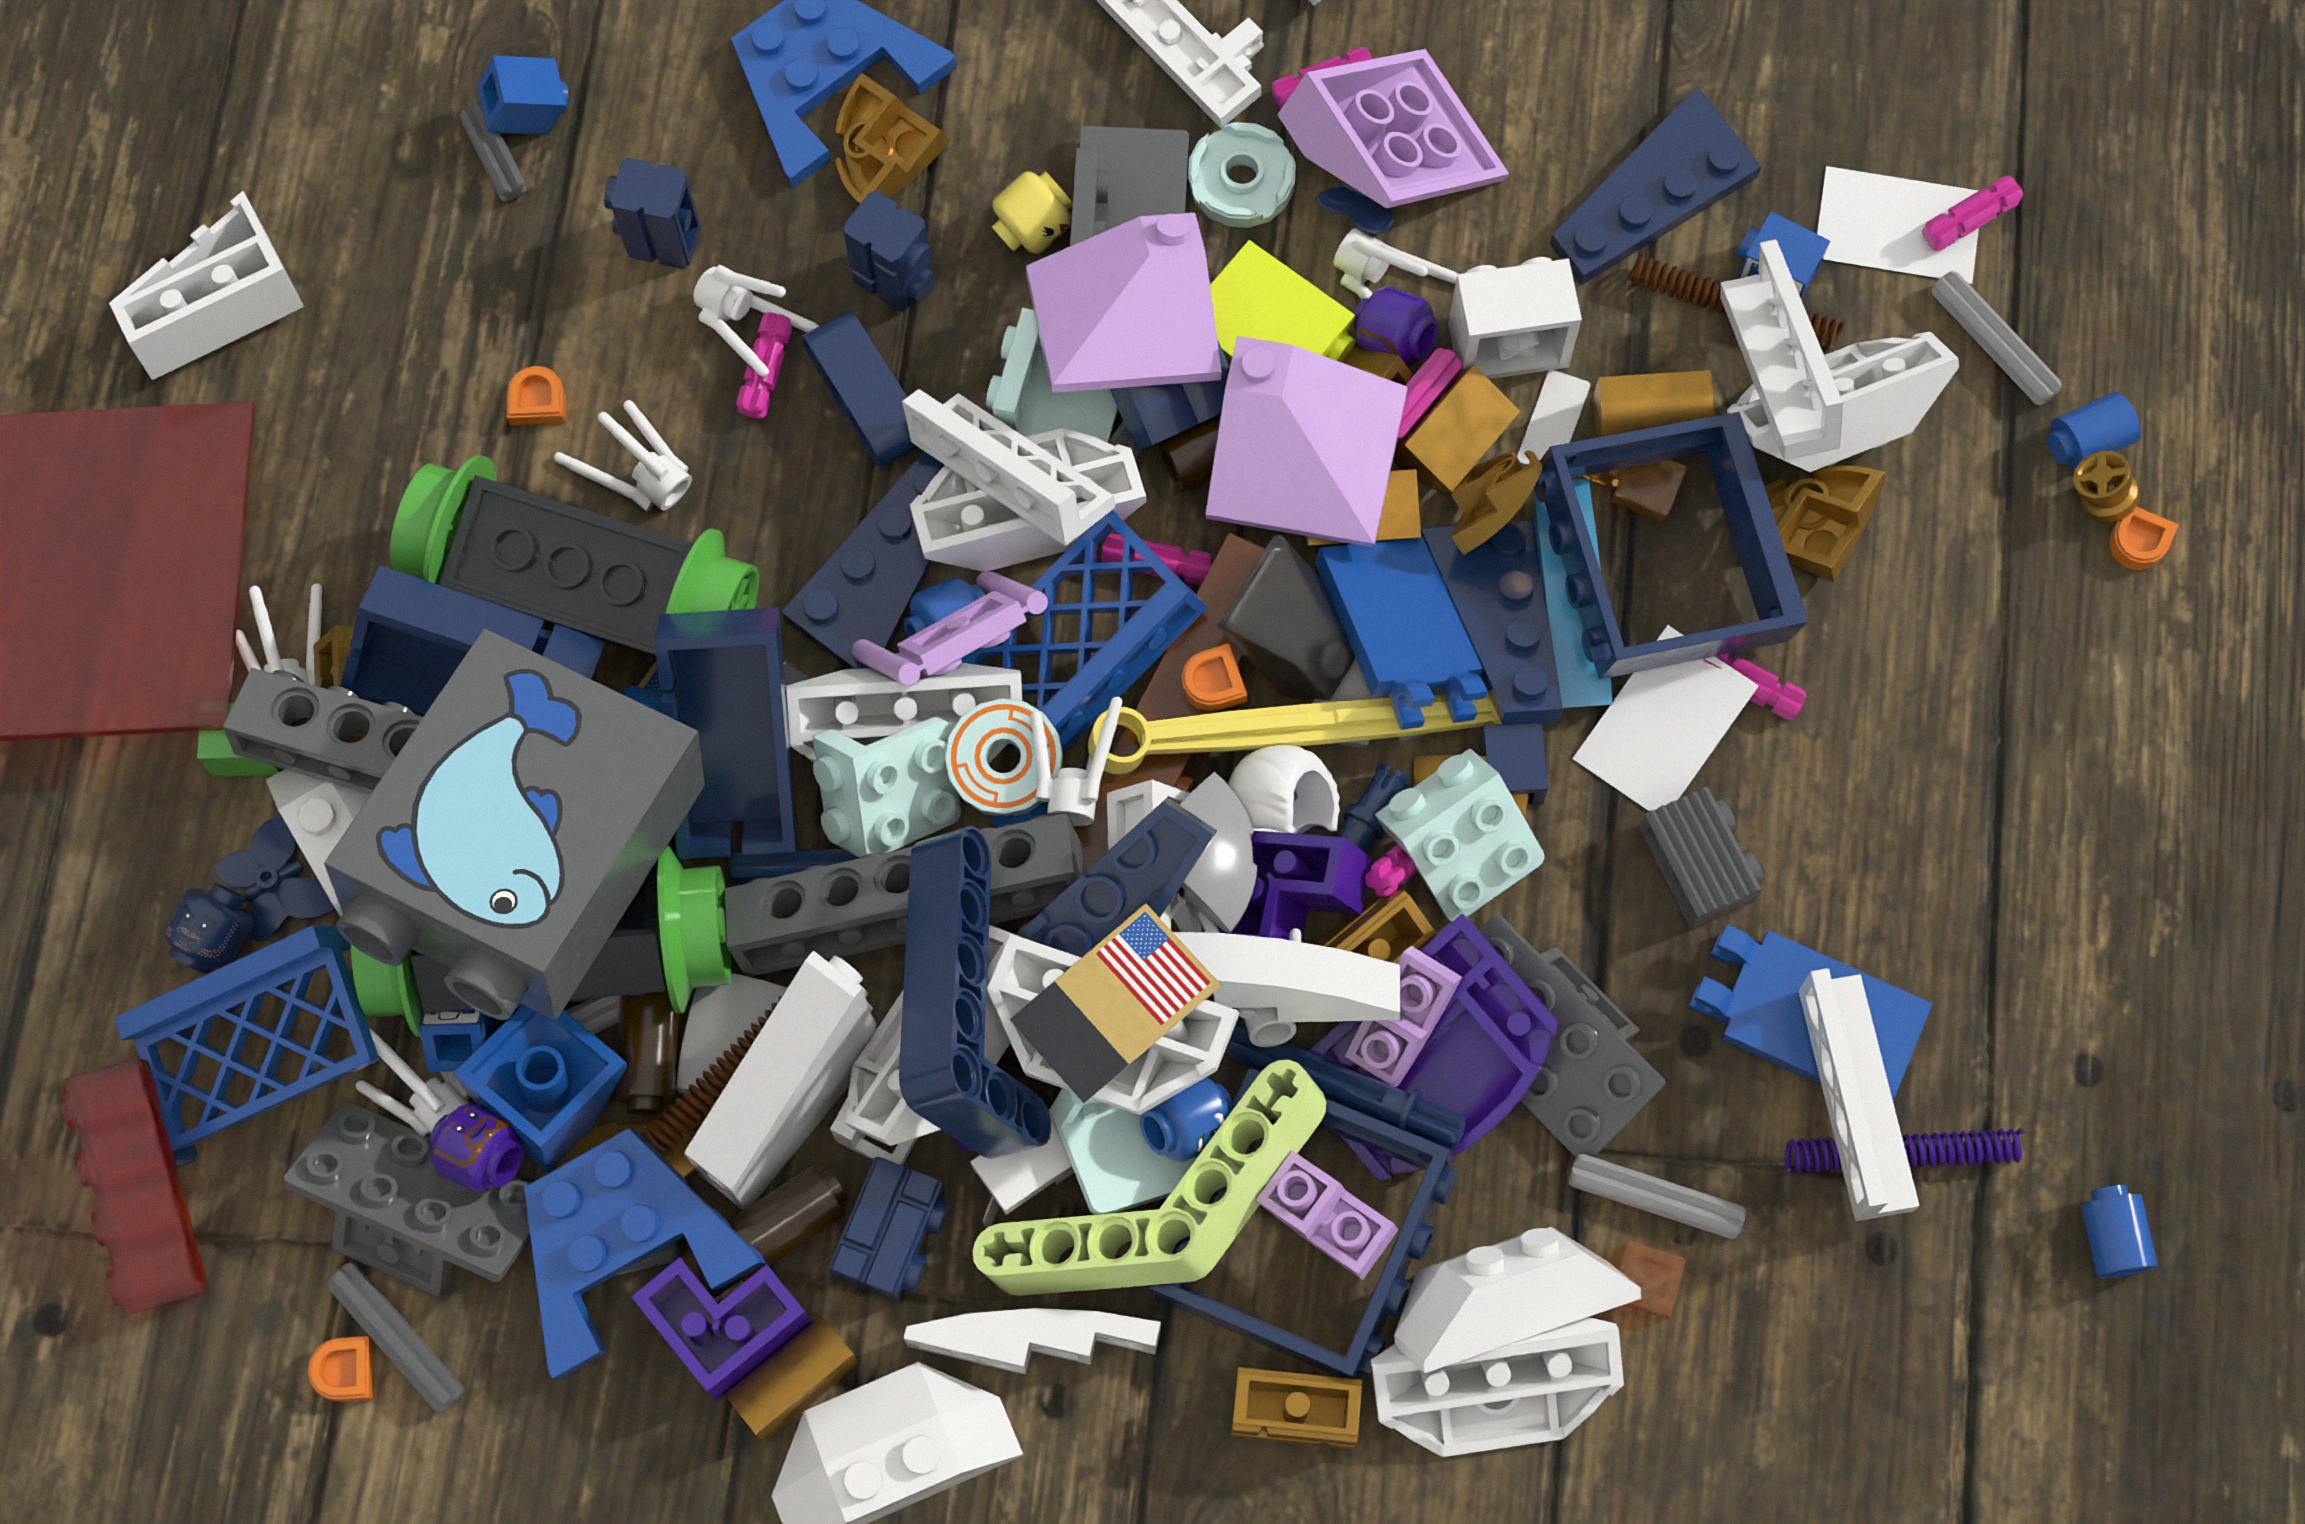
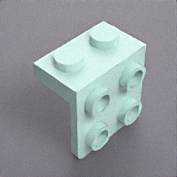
M1022 308L1017 327L1009 325L1006 329L1002 343L1001 358L1007 359L1002 377L993 375L986 398V408L993 409V416L1024 437L1064 427L1108 442L1118 412V407L1110 389L1052 393L1034 310Z
M932 717L867 746L834 729H829L813 736L816 757L813 763V771L821 790L824 810L821 815V824L828 840L861 858L870 853L882 854L894 851L954 824L960 817L961 808L959 793L949 780L945 761L948 738L951 733L949 723L939 717Z
M1470 748L1461 755H1455L1445 760L1435 773L1415 787L1397 793L1390 800L1389 805L1375 814L1384 831L1409 855L1442 913L1452 922L1462 913L1466 917L1538 868L1544 861L1542 848L1500 774Z
M1062 1088L1050 1108L1088 1208L1094 1215L1117 1213L1168 1197L1197 1159V1157H1194L1186 1162H1178L1169 1159L1165 1155H1158L1150 1148L1142 1134L1140 1115L1090 1098L1084 1104L1074 1092Z

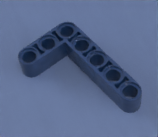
M968 826L916 842L912 847L910 856L899 1086L902 1096L911 1110L981 1156L993 1159L1047 1144L1051 1135V1118L1047 1106L1037 1093L984 1058L992 863L991 853L985 837L977 828Z

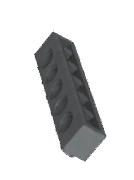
M252 667L223 725V729L235 755L371 794L423 717L415 715L410 709L398 703L385 702L383 705L360 699L355 693L343 687L330 686L328 689L305 683L300 677L284 670H275L273 673ZM300 718H311L304 725L290 726ZM367 734L360 741L354 743L345 742L352 735Z
M1068 813L1053 816L1041 815L1022 823L999 828L979 829L985 837L991 853L989 925L1039 914L1085 872L1082 844ZM912 847L882 854L870 853L851 861L828 866H812L801 872L770 879L758 878L749 881L747 884L725 888L727 948L743 974L753 977L803 965L804 961L813 951L825 960H831L834 955L840 958L906 943Z

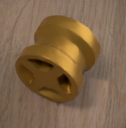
M2099 451L2084 458L2076 467L2073 476L2074 485L2077 493L2081 496L2085 512L2092 519L2099 522H2115L2124 519L2134 511L2139 503L2140 492L2136 480L2133 478L2129 462L2122 454L2114 451ZM2114 485L2115 488L2108 492V487Z

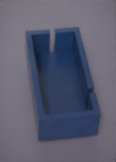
M379 565L358 609L350 643L351 649L347 656L340 687L350 690L360 699L383 705L385 702L398 703L410 709L415 715L424 717L484 628L593 681L606 641L555 624L552 632L542 629L544 622L542 619Z
M779 607L660 614L655 636L659 687L660 691L663 690L661 699L662 714L698 731L705 781L704 788L675 832L677 859L731 856L734 821L744 820L741 844L742 855L796 852L798 819L789 737Z

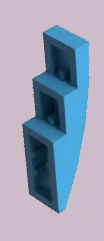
M1589 479L1572 480L1600 568ZM1533 488L1531 492L1533 524L1562 707L1613 705L1611 677L1599 680L1594 662L1588 661L1583 651L1582 632L1584 629L1578 610L1572 608L1567 599L1565 590L1567 574L1561 555H1556L1551 547L1549 539V526L1551 522L1545 503L1537 499Z

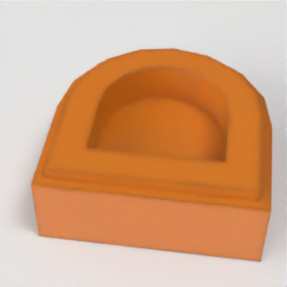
M532 366L524 368L514 375L509 382L507 390V420L510 426L566 423V395L562 382L555 372L546 367Z
M2136 506L2134 511L2127 517L2115 521L2109 539L2111 553L2120 564L2134 570L2150 569L2160 562L2170 548L2179 524Z
M1229 643L1201 651L1192 656L1184 665L1181 675L1182 692L1187 701L1195 708L1207 712L1219 711L1247 702V693Z
M370 1336L337 1338L326 1341L318 1347L310 1358L308 1366L309 1381L315 1391L325 1398L337 1402L374 1400L373 1339Z

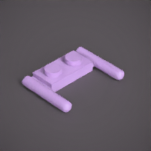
M992 571L982 572L977 577L976 583L987 595L898 643L899 653L894 654L868 640L861 639L854 643L852 655L854 659L904 685L910 686L919 680L920 672L928 676L945 674L957 668L962 663L961 658L978 648L992 647L1004 642L1009 638L1010 630L1027 621L1024 616L1025 612L1028 611L1032 614L1042 613L1047 607L1048 600L1044 593Z

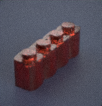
M135 1058L65 1079L67 1093L60 1097L61 1110L69 1129L77 1128L81 1137L83 1152L76 1154V1167L84 1187H93L96 1195L98 1210L91 1213V1223L98 1244L101 1247L108 1245L112 1255L113 1269L107 1271L106 1279L110 1296L115 1305L123 1304L127 1315L136 1314L209 1292L204 1263L193 1233L187 1199L178 1176L173 1146L163 1119L157 1086L148 1060Z

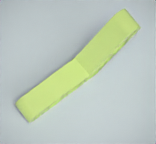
M1291 1060L1273 1062L1261 1071L1160 1209L995 1224L982 1231L976 1239L972 1251L974 1263L999 1288L1010 1295L1017 1296L1199 1280L1214 1268L1260 1205L1256 1201L1257 1197L1290 1152L1298 1153L1320 1124L1326 1112L1324 1094L1298 1063ZM1272 1118L1276 1121L1274 1125L1270 1122ZM1264 1138L1262 1145L1255 1152L1246 1154L1249 1145L1253 1141ZM1227 1187L1225 1195L1219 1201L1209 1204L1212 1195L1217 1190ZM1190 1236L1188 1245L1181 1252L1173 1254L1175 1245L1181 1239ZM1132 1241L1128 1252L1121 1258L1115 1259L1119 1248L1125 1243ZM1074 1246L1070 1257L1058 1264L1062 1253Z

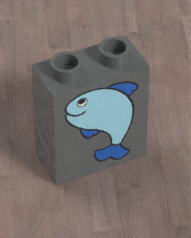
M484 628L324 862L343 913L336 923L338 932L361 952L388 965H401L410 949H413L451 968L444 978L446 986L460 1000L485 1015L500 1020H508L518 1004L521 1003L556 1021L705 786L698 731Z

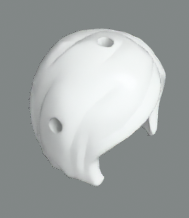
M1267 746L1248 754L1235 767L1228 785L1244 806L1253 830L1303 834L1312 827L1322 826L1328 831H1337L1338 814L1340 812L1338 805L1340 796L1337 792V784L1332 774L1314 753L1298 746Z

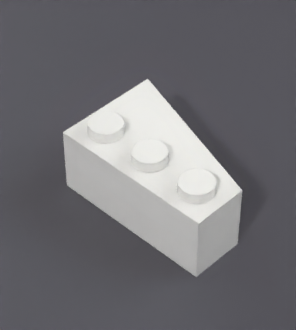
M244 191L230 201L233 209L211 228L203 224L190 235L194 242L174 259L168 262L162 258L109 303L130 347L152 380L304 307Z

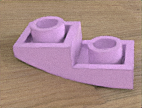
M1413 946L1402 953L1397 963L1400 965V1020L1362 1021L1345 1054L1346 1058L1393 1087H1397L1412 1066L1462 979V976Z
M1294 1151L1290 1152L1256 1199L1261 1206L1361 1280L1365 1278L1398 1232L1394 1223L1347 1192L1341 1183Z

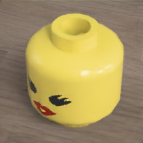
M1026 171L994 198L992 208L1000 220L992 228L1013 252L1022 244L1029 252L1039 254L1070 228L1072 216L1069 209L1073 206V202L1046 171L1040 176L1034 172Z

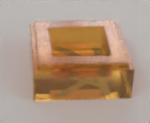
M1627 1241L1618 1270L1641 1288V1299L1624 1304L1623 1306L1668 1320L1673 1311L1686 1258Z

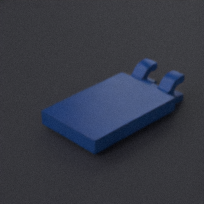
M1424 536L1376 541L1374 548L1355 544L1321 547L1315 564L1372 696L1389 695L1400 729H1412L1423 726L1425 718L1420 707L1432 706L1435 698L1431 689L1441 687L1446 698L1447 708L1453 723L1475 720L1477 710L1472 700L1485 699L1488 692L1480 678L1484 668Z
M1726 924L1723 932L1717 937L1710 957L1741 968L1735 986L1731 991L1721 983L1704 976L1701 984L1697 985L1688 1008L1726 1023L1720 1040L1821 1085L1798 990L1811 971L1829 968L1831 979L1861 974L1892 1100L1894 1101L1933 1003L1770 930L1765 933L1761 943L1758 944L1747 933Z

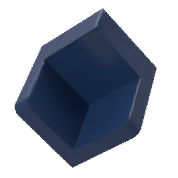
M1542 723L1483 725L1478 743L1479 756H1485V761L1500 774L1510 794L1529 793L1531 805H1542L1548 791Z

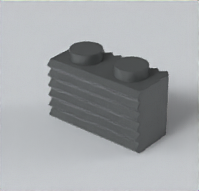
M1703 787L1699 791L1682 796L1678 800L1662 805L1656 810H1650L1644 815L1639 826L1640 835L1644 838L1650 854L1654 857L1661 875L1665 878L1666 885L1670 888L1671 895L1675 898L1676 904L1681 909L1682 916L1686 919L1687 926L1691 930L1753 903L1761 891L1758 883L1763 881L1762 870L1756 857L1750 850L1742 852L1732 834L1736 830V822L1730 807L1723 799L1715 801L1708 787Z

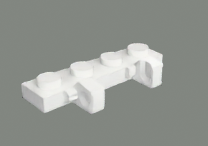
M1096 0L1220 128L1262 96L1261 85L1248 71L1252 68V63L1249 60L1264 47L1262 43L1263 31L1249 17L1224 38H1221L1217 33L1211 35L1178 0Z

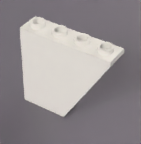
M813 951L804 961L684 1152L699 1176L743 1211L753 1205L849 1087L852 1066L876 1031L875 1026L878 1022L871 1015L873 1007L866 1001L868 993L859 984L863 980L862 976L848 963L835 955L828 962Z

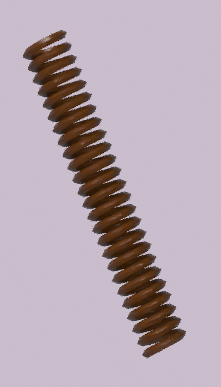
M1643 254L1637 258L1626 280L1627 284H1629L1634 279L1636 287L1642 283L1644 290L1651 284L1652 292L1657 291L1659 288L1661 295L1665 294L1668 289L1667 294L1669 298L1673 297L1676 292L1677 300L1682 299L1684 296L1686 303L1690 302L1693 297L1694 306L1698 305L1701 301L1703 309L1710 302L1709 308L1711 312L1717 306L1719 314L1725 311L1720 298L1721 287L1719 279L1715 280L1711 285L1712 280L1710 276L1705 278L1703 282V276L1699 274L1694 280V272H1689L1686 277L1685 268L1681 269L1677 276V266H1673L1669 272L1670 266L1668 263L1664 264L1660 271V260L1656 261L1652 267V258H1648L1644 264ZM1812 310L1806 311L1817 340L1820 336V347L1825 346L1829 338L1827 347L1829 350L1833 349L1846 322L1842 321L1838 325L1837 318L1832 319L1830 322L1829 316L1826 315L1821 320L1820 312L1813 316Z
M778 996V1002L781 1000L782 996ZM771 1003V1008L774 1011L777 1003ZM765 1010L766 1018L758 1016L760 1026L756 1023H751V1029L754 1033L744 1030L746 1039L737 1037V1043L740 1047L736 1044H730V1049L734 1054L728 1050H723V1056L726 1060L716 1057L719 1067L715 1064H710L709 1067L713 1075L708 1071H703V1077L706 1081L702 1078H696L698 1087L689 1084V1090L693 1096L687 1091H682V1097L687 1103L680 1098H675V1104L679 1109L673 1105H668V1111L672 1116L667 1112H661V1117L665 1123L660 1119H654V1124L660 1132L651 1125L647 1126V1131L654 1139L645 1132H640L642 1137L660 1153L669 1155V1148L667 1146L676 1148L675 1140L683 1141L682 1133L690 1134L689 1126L697 1127L695 1118L697 1120H704L702 1112L709 1113L711 1111L709 1105L713 1107L716 1103V1098H719L722 1090L730 1081L767 1022V1019L772 1014L771 1010Z

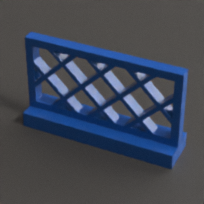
M1112 510L1092 525L1031 586V588L1044 593L1048 600L1047 607L1042 613L1032 614L1028 611L1024 613L1025 618L1027 616H1043L1041 644L1016 645L1017 626L1010 630L1011 634L1004 641V645L999 646L1000 644L988 648H978L961 659L962 663L980 665L987 657L1003 656L1002 668L1015 670L1016 656L1040 655L1039 683L1022 684V694H1038L1037 709L1046 715L1058 732L1062 753H1064L1109 708L1112 698L1120 697L1199 618L1208 606ZM1115 529L1124 538L1122 562L1097 563L1098 544ZM1135 551L1145 561H1135ZM1156 571L1166 582L1149 600L1132 601L1134 572ZM1122 573L1120 601L1094 602L1096 574ZM1083 575L1082 603L1056 604L1058 585L1067 576ZM1119 612L1118 631L1108 641L1092 642L1093 613ZM1081 614L1079 642L1054 643L1056 615ZM1097 652V653L1090 659L1091 653ZM1078 653L1077 673L1068 682L1051 683L1053 654ZM1050 693H1056V694L1050 699Z
M312 925L114 1018L121 1040H134L171 1151H179L380 1060L342 954L351 949V946L338 932L336 926ZM327 968L333 990L327 1006L323 1007L304 998L313 974ZM294 983L291 991L284 988ZM271 993L287 1001L276 1030L255 1021L263 997ZM244 1006L243 1011H242L241 1014L238 1013V1012H236V1011H234V1010H236V1009H238V1008ZM300 1007L322 1017L311 1047L289 1037ZM221 1016L237 1023L226 1053L206 1044L214 1019ZM335 1024L349 1030L357 1053L342 1061L324 1054ZM195 1029L192 1036L186 1034V1032ZM250 1031L272 1040L261 1070L240 1060ZM171 1039L188 1046L177 1075L165 1070L157 1048L158 1045ZM285 1047L306 1056L298 1081L291 1084L274 1076ZM201 1053L222 1063L211 1092L190 1082ZM319 1064L327 1067L317 1072ZM235 1070L256 1079L249 1101L243 1106L224 1099ZM269 1087L277 1089L276 1091L267 1094ZM186 1092L207 1102L199 1125L188 1131L185 1130L179 1112ZM220 1109L228 1112L217 1117Z

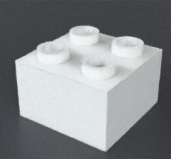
M1538 257L1527 260L1520 266L1497 269L1492 265H1481L1469 269L1464 274H1457L1448 326L1453 351L1462 362V369L1475 365L1488 379L1569 368L1582 321L1569 259L1552 261L1547 257Z

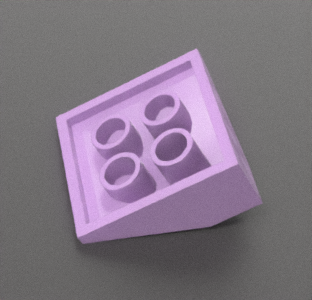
M1426 49L1306 72L1278 113V117L1307 159L1385 208L1502 182L1509 175V172Z
M1195 213L1139 216L1026 265L1027 283L1052 393L1221 380L1222 370L1206 252Z
M1237 336L1225 387L1205 514L1206 519L1374 548L1408 392L1407 386L1295 345Z

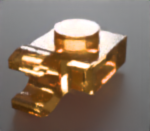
M1672 460L1580 476V478L1589 479L1590 483L1596 485L1616 486L1612 502L1663 523L1669 513L1687 466Z

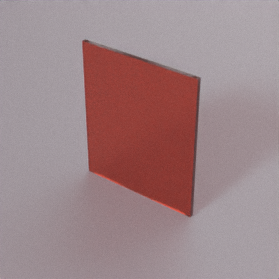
M253 402L0 414V741L224 730L223 725L230 713L255 412Z

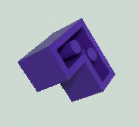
M1253 830L1254 833L1251 841L1253 863L1257 865L1256 881L1246 911L1231 934L1289 940L1290 931L1297 928L1301 931L1302 942L1308 910L1362 914L1367 888L1365 875L1370 871L1372 858L1344 837ZM1219 926L1217 927L1220 933H1226Z
M681 1257L631 1296L716 1402L812 1322L804 1309L767 1264L719 1304Z

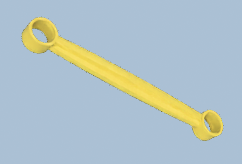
M1488 693L1485 699L1472 700L1477 710L1475 720L1453 723L1445 696L1434 695L1435 700L1432 706L1420 707L1425 718L1423 726L1401 730L1398 725L1390 698L1237 710L1149 722L1137 711L1121 707L1117 725H1123L1131 729L1138 738L1140 748L1135 754L1128 757H1119L1108 753L1103 770L1112 774L1131 772L1141 764L1145 755L1256 750L1274 745L1309 746L1429 734L1482 727L1483 725H1500L1502 722ZM1108 710L1098 717L1089 736L1088 751L1092 760Z

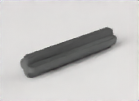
M349 1262L336 1270L331 1275L327 1286L339 1302L434 1411L442 1413L454 1406L464 1393L463 1385L357 1264Z

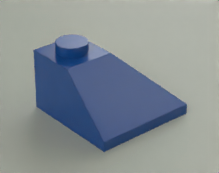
M524 1005L453 1074L477 1105L486 1108L510 1123L520 1138L524 1154L548 1174L591 1131L625 1072L627 1063L565 1010L561 1012L555 1021Z

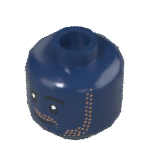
M214 883L210 891L201 888L187 890L164 929L165 939L172 946L168 952L169 955L180 963L204 974H209L215 968L220 969L235 962L255 926L252 916L242 908L246 898L219 883Z

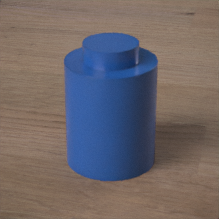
M2114 391L2053 419L2050 426L2051 433L2047 436V443L2052 456L2058 463L2066 464L2075 470L2078 464L2090 454L2099 451L2117 452L2137 443L2141 437V427L2131 403L2124 395Z
M2127 1185L2108 1186L2091 1191L2092 1201L2081 1205V1211L2097 1279L2120 1278L2157 1269L2158 1263L2142 1195L2129 1194Z

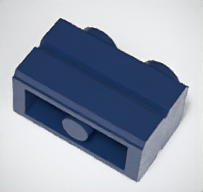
M627 157L621 163L618 175H611L608 179L604 193V206L606 209L613 210L614 213L613 233L621 235L629 258L652 263L658 258L662 265L685 269L687 265H690L701 230V224L684 169L661 164L655 169L651 162Z
M878 190L870 192L843 225L852 279L854 283L871 294L878 292L879 298L900 312L907 309L914 299L921 301L932 288L936 278V273L932 271L930 262L932 248L928 246L925 220L904 207L898 210L897 203Z
M875 1156L828 1270L832 1277L900 1303L905 1289L915 1292L921 1282L928 1258L920 1256L928 1233L935 1236L940 1234L950 1210L951 1202L943 1199L946 1192L943 1182Z

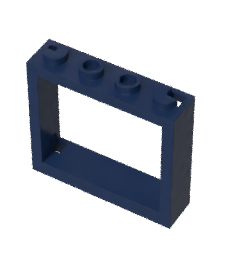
M1740 412L1550 446L1540 459L1542 471L1534 486V492L1537 499L1545 503L1551 522L1549 526L1550 544L1554 553L1558 556L1561 555L1567 574L1565 580L1567 599L1571 607L1578 610L1584 629L1582 632L1583 651L1588 661L1594 662L1599 680L1788 642L1808 623ZM1705 453L1759 621L1624 647L1572 478Z
M1252 1068L1248 1069L1234 1100V1108L1261 1072ZM1325 1099L1326 1112L1318 1127L1425 1170V1174L1346 1356L1192 1291L1190 1288L1193 1282L1151 1285L1150 1289L1160 1301L1339 1378L1361 1380L1364 1371L1372 1374L1371 1360L1385 1349L1386 1340L1379 1337L1388 1315L1397 1318L1403 1309L1411 1285L1404 1281L1412 1259L1422 1261L1426 1255L1435 1230L1433 1226L1428 1225V1222L1437 1202L1446 1205L1450 1199L1458 1178V1171L1452 1169L1454 1162L1450 1149ZM1256 1140L1249 1145L1246 1154L1251 1153ZM1227 1187L1217 1190L1212 1195L1209 1204L1219 1201L1225 1195ZM1190 1236L1181 1239L1175 1245L1173 1254L1181 1252L1188 1245Z

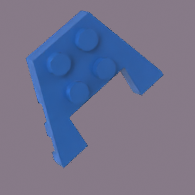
M783 0L731 38L733 49L756 106H758L772 146L777 153L787 183L792 189L831 161L827 147L800 118L857 78L861 73L885 58L907 83L921 95L957 68L956 57L951 51L858 0Z
M626 1129L524 1187L547 1366L552 1379H561L607 1353L581 1295L680 1238L686 1237L710 1288L714 1290L721 1289L765 1264L762 1255L752 1245H748L729 1226L730 1223L715 1208H711L688 1185L689 1182L637 1130Z

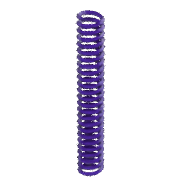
M2010 1128L2007 1132L2000 1129L1996 1133L1991 1129L1988 1133L1980 1130L1977 1134L1972 1130L1968 1134L1965 1131H1961L1959 1135L1955 1131L1949 1135L1946 1132H1942L1940 1135L1933 1132L1930 1136L1926 1132L1921 1136L1917 1133H1914L1912 1136L1905 1133L1902 1139L1905 1151L1906 1139L1908 1141V1161L1913 1169L1917 1165V1156L1919 1166L1922 1168L1925 1167L1927 1161L1929 1166L1933 1168L1936 1164V1156L1940 1167L1945 1165L1946 1160L1948 1165L1952 1167L1955 1164V1155L1956 1162L1960 1167L1964 1164L1965 1159L1966 1163L1971 1166L1974 1163V1155L1975 1161L1979 1166L1983 1163L1984 1159L1990 1165L1993 1162V1155L1998 1165L2002 1162L2003 1158L2009 1164L2012 1161V1155L2014 1161L2018 1164L2022 1160L2019 1135H2023L2025 1131L2019 1128L2015 1132ZM2001 1135L2003 1136V1151H2002V1145H2001V1141H2000V1136H2001ZM2010 1135H2012V1137H2013L2012 1146H2011V1142H2010V1139H2009V1138H2010ZM1982 1136L1984 1137V1152L1981 1142ZM1991 1136H1993V1138H1994L1993 1148H1992V1143H1991V1140H1990V1139H1991ZM1821 1137L1817 1141L1810 1138L1807 1142L1802 1138L1798 1142L1790 1139L1785 1150L1786 1171L1788 1173L1792 1171V1146L1795 1152V1171L1800 1174L1803 1168L1801 1146L1804 1149L1805 1171L1808 1174L1812 1171L1810 1153L1812 1144L1814 1150V1170L1819 1173L1822 1169L1820 1145H1822L1823 1167L1828 1173L1831 1170L1829 1152L1831 1143L1833 1149V1169L1838 1172L1841 1169V1162L1836 1141L1831 1137L1826 1141ZM1963 1137L1965 1138V1154H1964V1147H1963V1143H1962ZM1972 1137L1975 1139L1974 1149L1971 1141ZM1944 1138L1946 1139V1155H1945V1148H1944V1144H1943ZM1953 1138H1955L1956 1140L1955 1151L1953 1146ZM1925 1139L1927 1140V1158L1924 1145ZM1934 1139H1936L1937 1141L1936 1152L1934 1147ZM1915 1140H1917L1918 1142L1917 1154L1915 1148Z

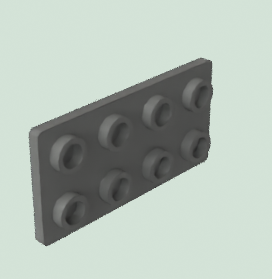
M1083 126L1080 132V147L1076 148L1070 246L1139 216L1185 213L1189 133L1186 130Z
M1494 915L1479 929L1480 933L1559 1021L1556 1035H1551L1542 1068L1520 1101L1575 1157L1578 1154L1595 1157L1665 1086V1080L1628 1043L1640 1029L1557 946L1539 954L1501 915Z
M343 1102L284 1176L283 1187L286 1190L335 1211L332 1250L439 1298L452 1281L453 1264L493 1282H499L531 1238L524 1187L533 1182L515 1175L509 1183L485 1193L471 1191L436 1171L432 1164L430 1137H422L410 1128L351 1102Z

